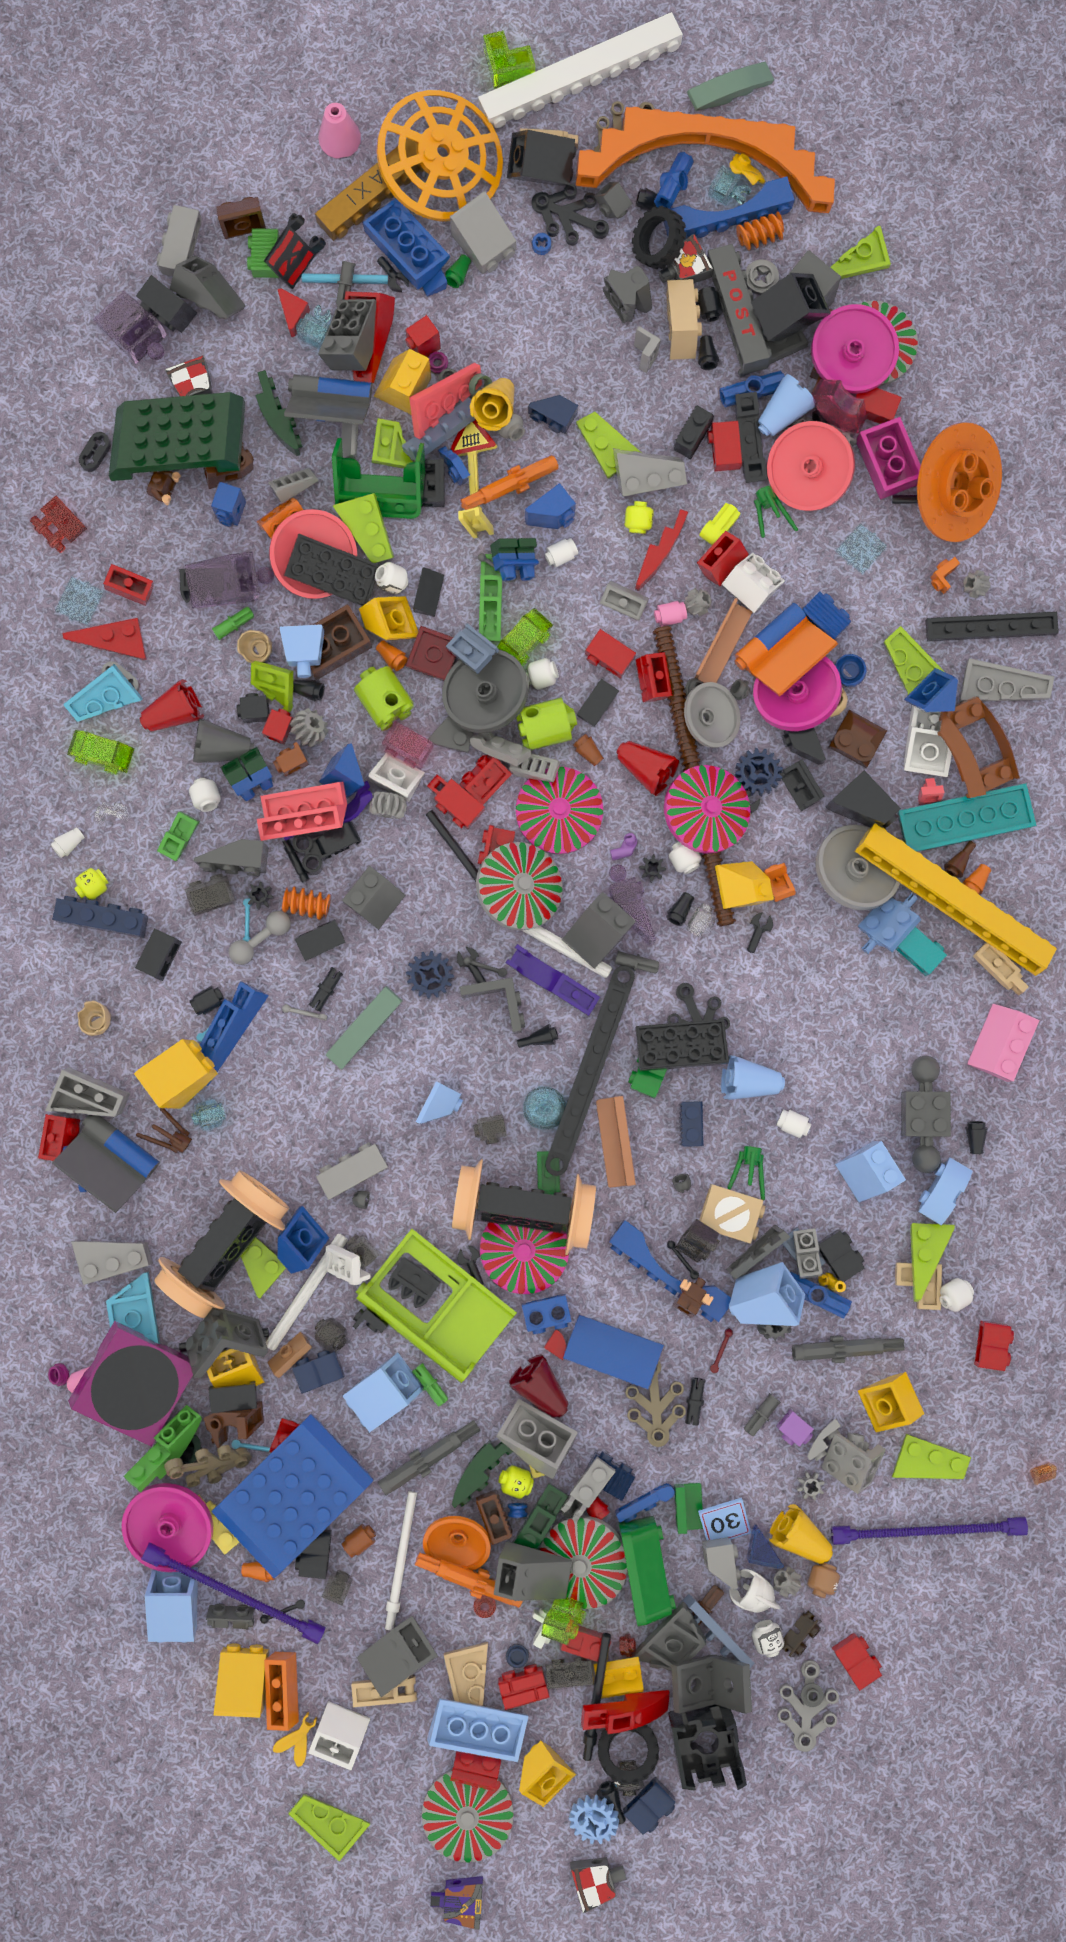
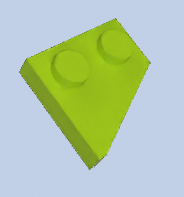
M259 661L252 662L251 684L258 690H261L271 701L275 699L284 706L283 710L292 711L294 671Z

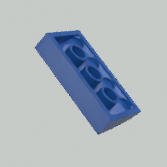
M396 198L363 222L365 233L417 290L433 278L450 258V255Z
M579 1315L563 1359L650 1389L664 1345Z

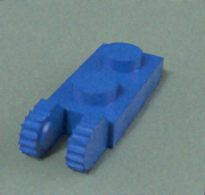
M669 1483L660 1485L616 1509L615 1514L619 1522H629L637 1517L636 1513L643 1509L646 1512L656 1507V1502L660 1500L667 1502L670 1498L672 1499L675 1495L674 1488Z

